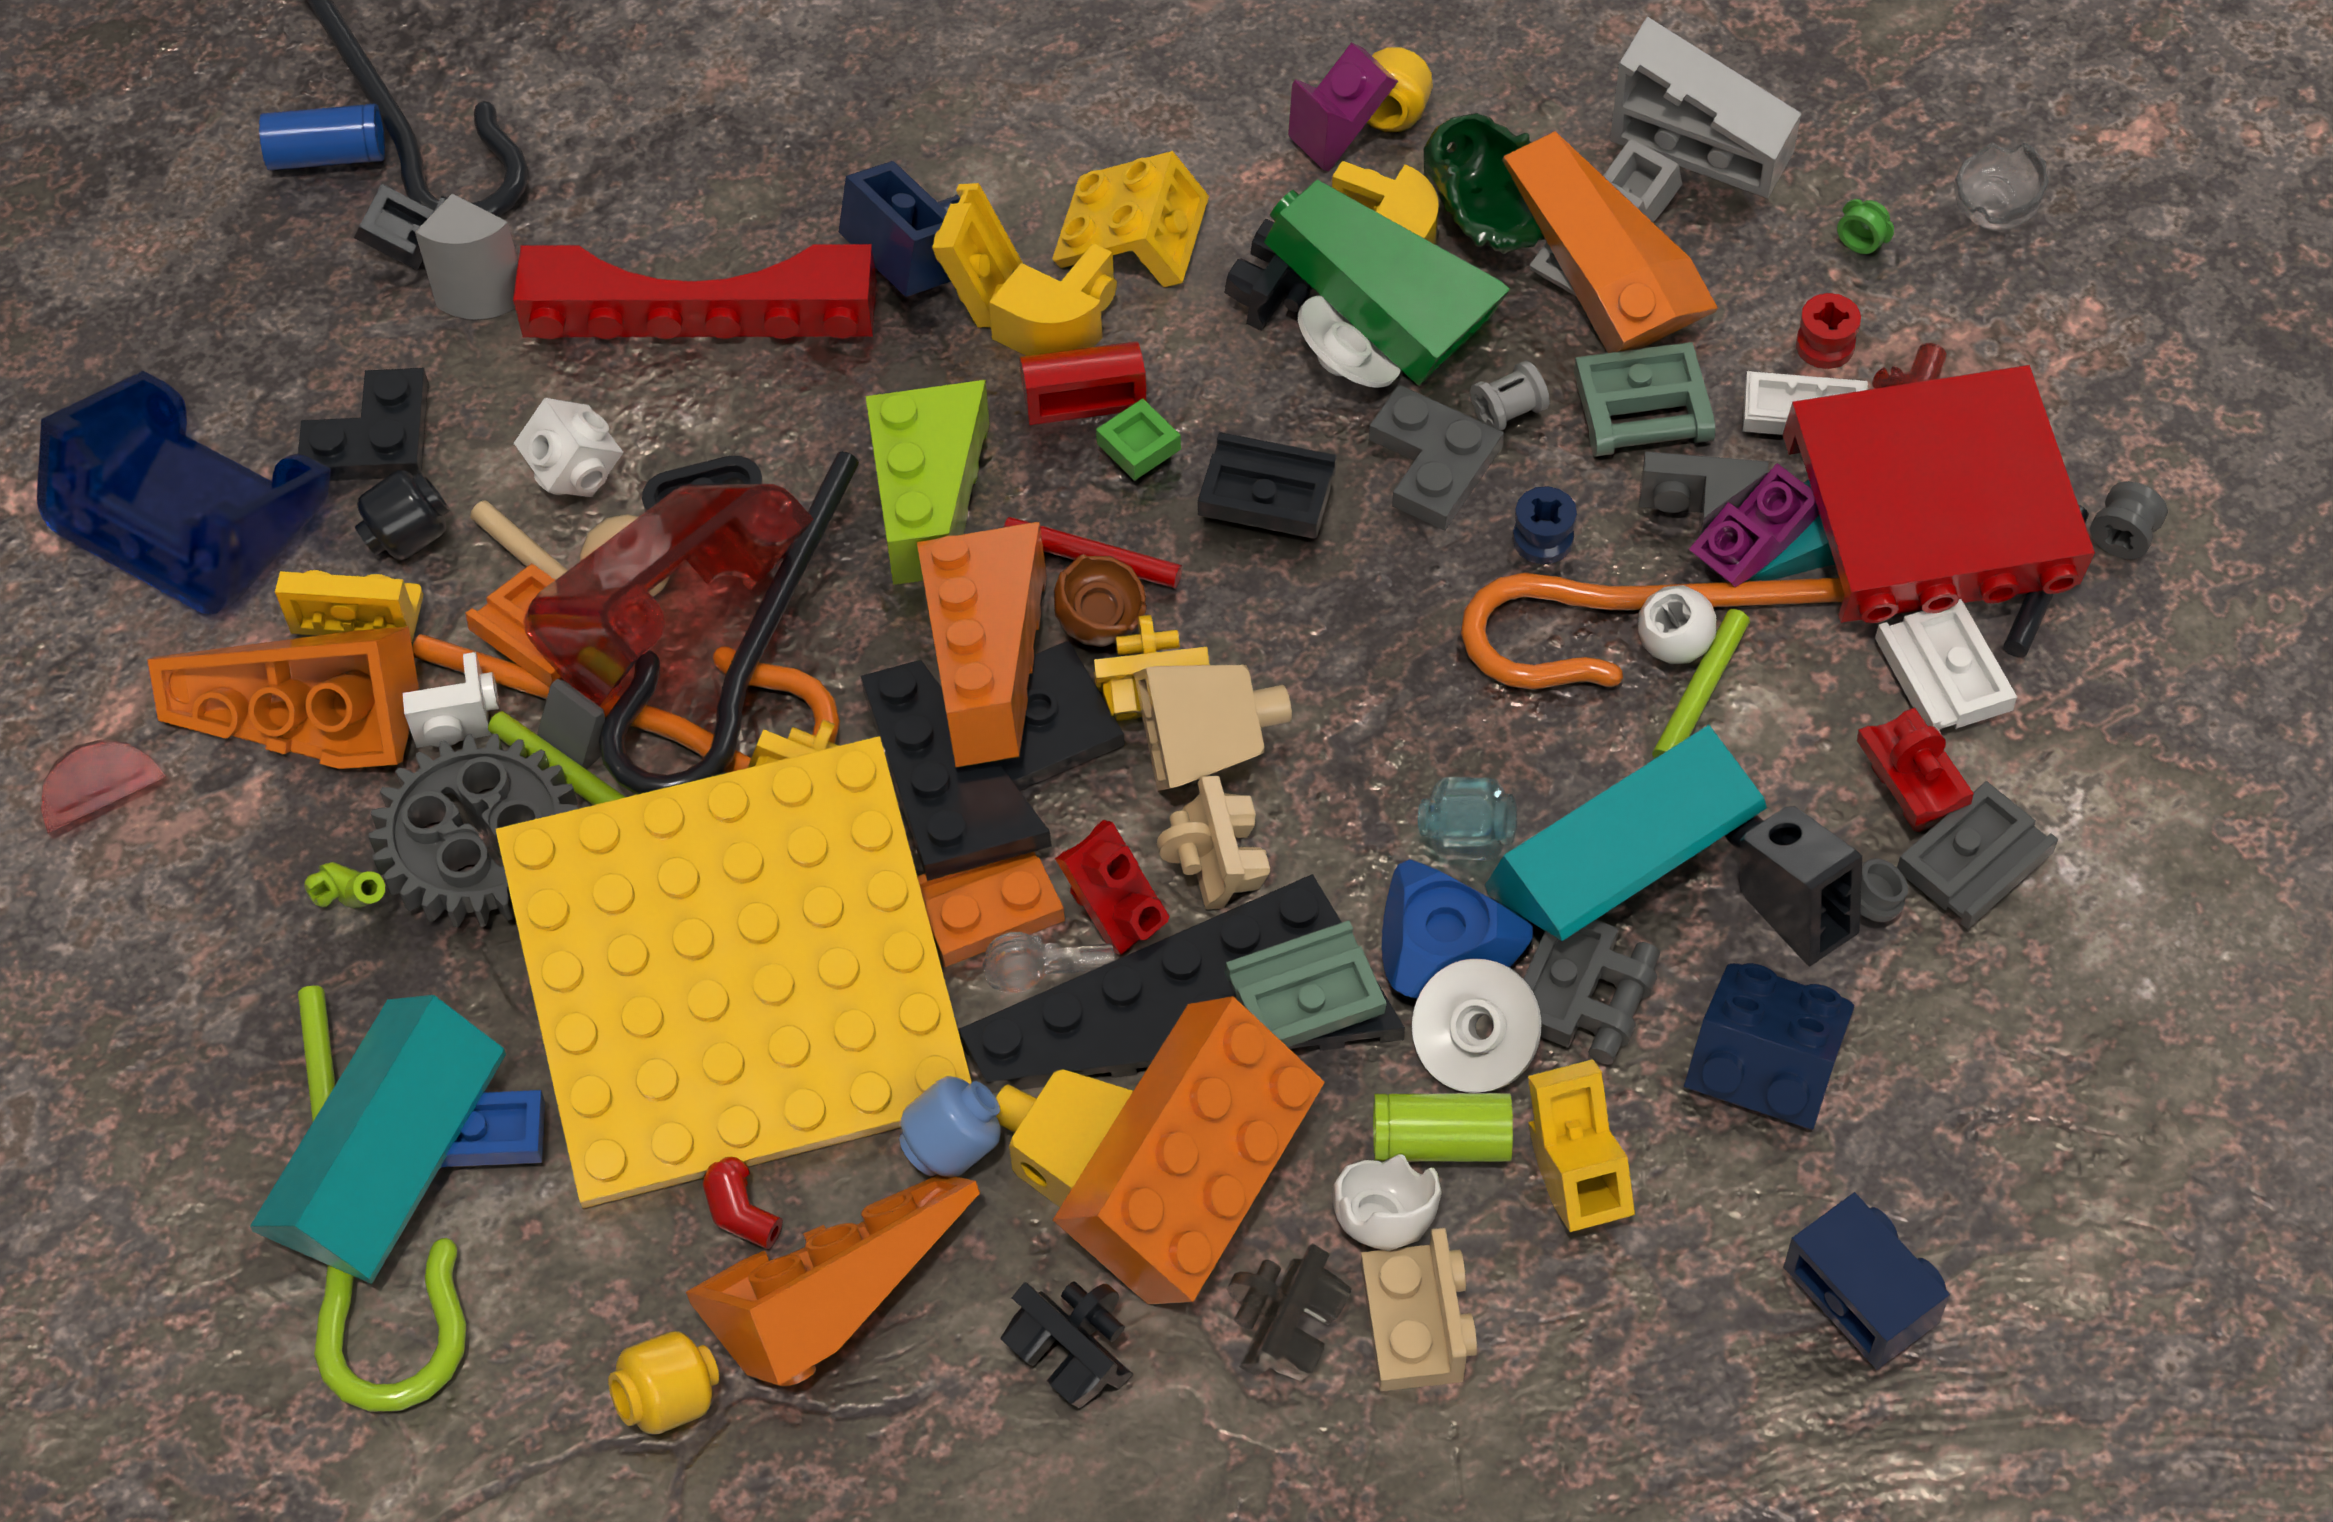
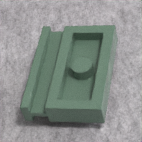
M1350 920L1226 962L1225 975L1228 982L1231 981L1236 993V999L1287 1047L1385 1013L1386 1000L1362 947L1358 946Z

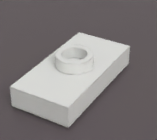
M1747 371L1742 431L1782 435L1792 401L1868 390V381Z

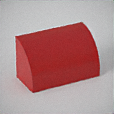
M1138 341L1019 357L1029 425L1118 414L1142 398L1147 402L1146 372Z

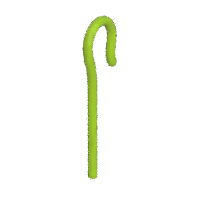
M315 985L303 987L298 991L312 1122L335 1087L325 992L322 987ZM440 1238L435 1241L426 1262L425 1284L439 1329L438 1345L429 1363L414 1376L397 1383L374 1384L359 1378L347 1366L342 1349L345 1321L352 1299L354 1276L327 1265L325 1294L318 1314L314 1357L323 1382L343 1402L369 1412L401 1411L428 1400L451 1380L464 1355L466 1321L453 1282L452 1273L457 1258V1246L452 1240Z

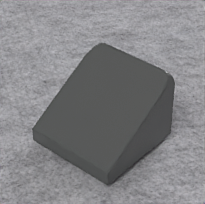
M557 678L550 686L537 735L582 767L588 769L602 756L599 739L606 718L604 710L567 682Z

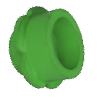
M1853 199L1845 204L1842 209L1844 216L1837 225L1839 238L1845 246L1854 252L1869 254L1880 248L1883 242L1888 243L1891 241L1894 235V225L1890 221L1887 209L1882 204L1873 200L1863 202L1860 199Z

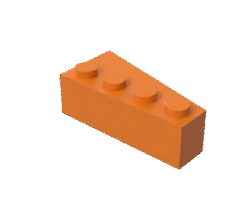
M1040 522L917 542L955 766L961 767L1019 757L1028 702L1029 673L1033 671L1035 657L1033 649L1036 630H1039L1041 618L1040 601L1042 591H1045L1047 579Z

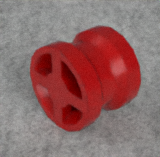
M1824 293L1809 299L1802 308L1801 327L1797 333L1796 349L1799 356L1806 363L1822 369L1838 368L1849 362L1855 351L1856 335L1859 332L1861 313L1858 306L1852 300L1840 294Z

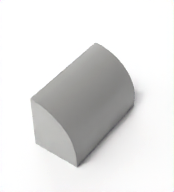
M452 193L415 232L436 307L452 316L473 320L493 318L515 309L513 298L518 258L509 223Z

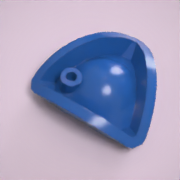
M1409 859L1397 865L1387 896L1382 928L1384 971L1390 985L1396 991L1405 996L1418 999L1424 986L1437 972L1452 963L1466 959H1486L1510 967L1531 942L1533 926L1530 922L1495 900L1447 874L1418 861Z

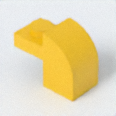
M1345 161L1340 163L1332 176V188L1436 245L1438 197L1433 185L1422 173L1404 164L1396 179L1393 180L1371 169H1364Z
M1092 243L1062 281H1058L1020 263L989 301L992 340L1026 356L1094 347L1103 338L1101 311H1104L1110 305L1117 289V281L1114 279L1113 252Z
M1592 1059L1528 1076L1534 1121H1530L1528 1124L1535 1157L1551 1202L1569 1232L1635 1215L1628 1157L1610 1132L1602 1071Z

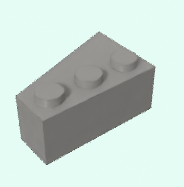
M1647 16L1619 62L1610 141L1625 146L1628 140L1632 138L1678 163L1682 168L1769 198L1795 151L1801 112Z

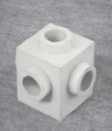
M550 398L543 399L514 442L535 472L534 478L543 489L555 495L570 494L593 497L597 490L605 483L608 474L623 454L621 448L608 432L609 426L607 422L595 413L589 405Z

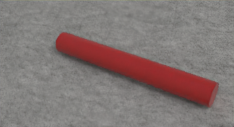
M1008 517L1004 527L1028 524L1030 522ZM1040 525L1044 552L1075 560L1080 555L1111 556L1131 566L1139 579L1175 589L1180 582L1182 575V565Z

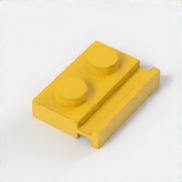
M958 184L956 192L960 200L958 203L950 204L942 225L935 234L932 249L937 261L943 266L957 291L960 301L966 306L976 326L991 327L989 301L1010 277L1013 270L1023 262L980 184Z

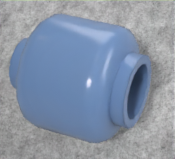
M946 1076L936 1081L904 1109L900 1124L902 1129L899 1138L901 1148L909 1161L924 1174L929 1176L938 1174L950 1178L958 1177L970 1169L999 1143L1001 1128L996 1117L1000 1112L999 1103L993 1093L982 1083L973 1081L969 1084L961 1078Z

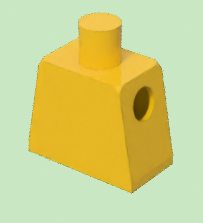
M1064 1069L1057 1070L1052 1074L1037 1098L1009 1084L1005 1085L996 1097L1000 1106V1112L996 1117L1000 1126L1014 1132L1009 1144L1011 1165L1014 1173L1054 1204L1061 1207L1133 1091Z

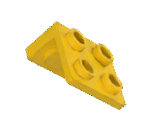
M1173 151L1147 158H1138L1132 162L1102 170L1090 171L1087 174L1081 175L1077 181L1052 259L1059 268L1075 265L1092 243L1112 251L1113 255L1133 250L1141 263L1148 268L1163 287L1181 284L1187 271L1209 195Z

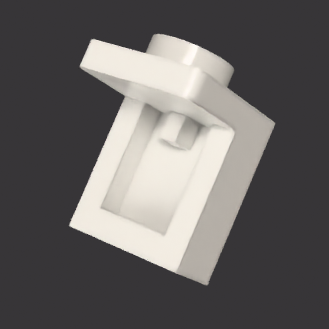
M476 652L463 654L466 683L403 693L404 714L416 748L426 746L439 747L440 742L443 740L451 746L464 740L466 735L472 734L473 738L492 735L488 731V724L490 722L489 711L500 708L498 690L494 673H482Z

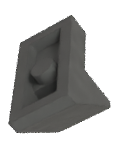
M1645 451L1640 484L1639 508L1659 509L1669 513L1681 511L1700 512V536L1728 502L1737 509L1742 505L1768 474L1769 461Z

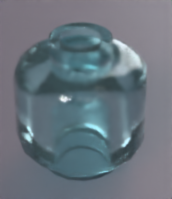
M1441 778L1434 786L1431 797L1423 798L1419 804V833L1422 837H1429L1433 850L1442 859H1496L1504 846L1512 845L1515 839L1517 829V805L1513 794H1506L1501 783L1494 778Z

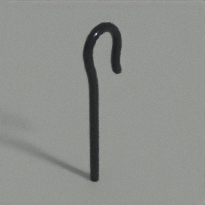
M307 0L370 103L378 105L382 122L397 150L401 165V179L407 197L435 210L439 200L428 190L419 145L406 117L333 0ZM482 101L474 109V124L477 134L503 163L506 172L504 182L495 193L472 204L500 217L511 210L525 192L529 170L522 150L499 127L494 105L488 101Z
M843 451L837 453L727 670L717 705L716 728L711 747L699 763L685 771L668 775L649 773L636 766L627 755L625 739L628 729L653 696L660 676V660L656 653L651 650H645L637 655L634 677L628 688L606 716L599 739L603 765L620 786L638 795L721 775L733 761L742 725V708L747 688L859 465V461L854 455Z

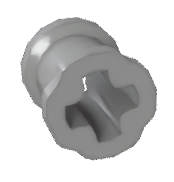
M1527 360L1516 364L1513 373L1490 384L1480 381L1472 385L1470 389L1471 402L1478 419L1498 430H1504L1507 421L1530 410L1535 413L1542 412L1548 409L1550 404L1548 389L1542 375Z

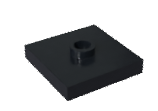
M1069 640L1034 655L1033 671L1029 673L1028 702L1019 757L997 760L1019 791L1124 746V733L1114 716H1111L1106 702Z

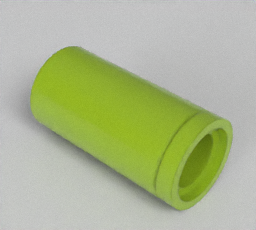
M1374 1094V1160L1384 1162L1398 1154H1402L1406 1157L1407 1162H1511L1513 1148L1511 1094Z

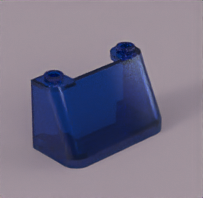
M141 371L42 418L37 505L41 517L48 527L61 537L207 615L217 614L239 600L321 509L328 496L331 469L307 456L293 454L281 459L275 465L271 481L186 436L187 412L182 396L169 384L145 371Z

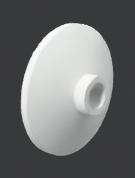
M1322 296L1311 297L1301 306L1298 312V324L1301 333L1308 345L1316 353L1320 364L1328 372L1336 376H1344L1358 384L1375 388L1389 386L1399 376L1401 369Z
M1486 959L1458 961L1437 972L1422 989L1416 1001L1412 1017L1414 1045L1425 1068L1444 1085L1469 1093L1495 1091L1516 1080L1533 1060L1541 1037L1540 1009L1529 985L1511 968ZM1487 1014L1493 1021V1031L1488 1038L1481 1039L1476 1033V1022L1481 1016Z

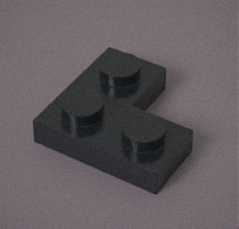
M425 369L365 370L361 418L301 420L296 467L301 483L385 479L397 470H405L413 476L422 472L428 379Z

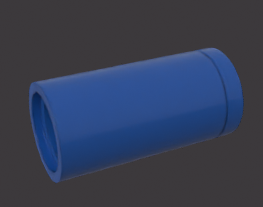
M377 104L261 113L260 144L264 163L268 171L384 161V129Z

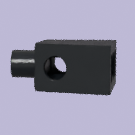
M1795 806L1784 807L1765 821L1756 815L1725 835L1726 840L1740 851V889L1745 899L1809 967L1859 934L1862 855L1853 847Z

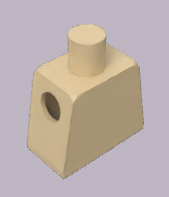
M1247 665L1154 666L1134 673L1157 791L1182 786L1200 779L1201 776L1210 775L1263 754L1264 742L1261 728L1288 723L1292 719L1290 698L1285 686L1279 685L1253 690Z

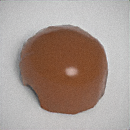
M1080 555L1065 570L1061 571L1054 588L1055 616L1066 634L1084 645L1097 647L1116 644V637L1131 635L1138 628V616L1146 614L1147 605L1145 603L1146 595L1143 584L1131 566L1111 556Z

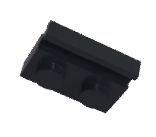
M1219 432L1215 452L1212 453L1199 494L1198 515L1316 539L1329 497L1333 476H1335L1337 455Z

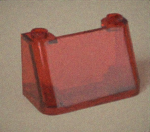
M691 484L681 486L540 591L526 610L523 620L525 633L531 643L565 682L602 708L623 688L621 681L637 659L648 652L663 634L665 626L664 614L657 601L649 593L650 590L687 562L707 584H710L719 576L734 575L743 578V584L749 590H752L773 573L814 519L790 492L774 484Z

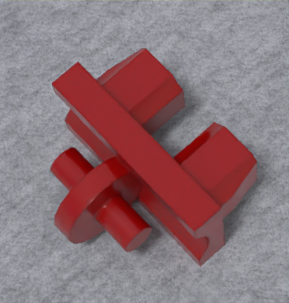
M1915 707L1904 711L1897 718L1886 724L1878 726L1868 725L1858 729L1856 741L1872 763L1871 768L1881 783L1887 785L1903 809V815L1914 831L1921 832L1934 827L1949 813L1971 805L1974 793L1944 751L1946 739L1939 729L1934 726H1927Z
M1102 820L1083 841L1055 858L1071 885L1070 893L1078 905L1084 906L1111 952L1121 955L1138 940H1147L1168 922L1169 914L1140 869L1137 860L1113 822Z

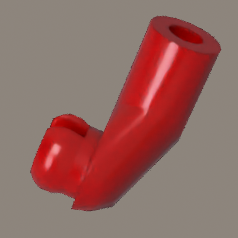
M732 1156L724 1157L719 1162L711 1164L704 1176L703 1189L713 1222L725 1231L765 1249H770L781 1232L783 1220L749 1203L746 1177L750 1172L747 1165L739 1158Z

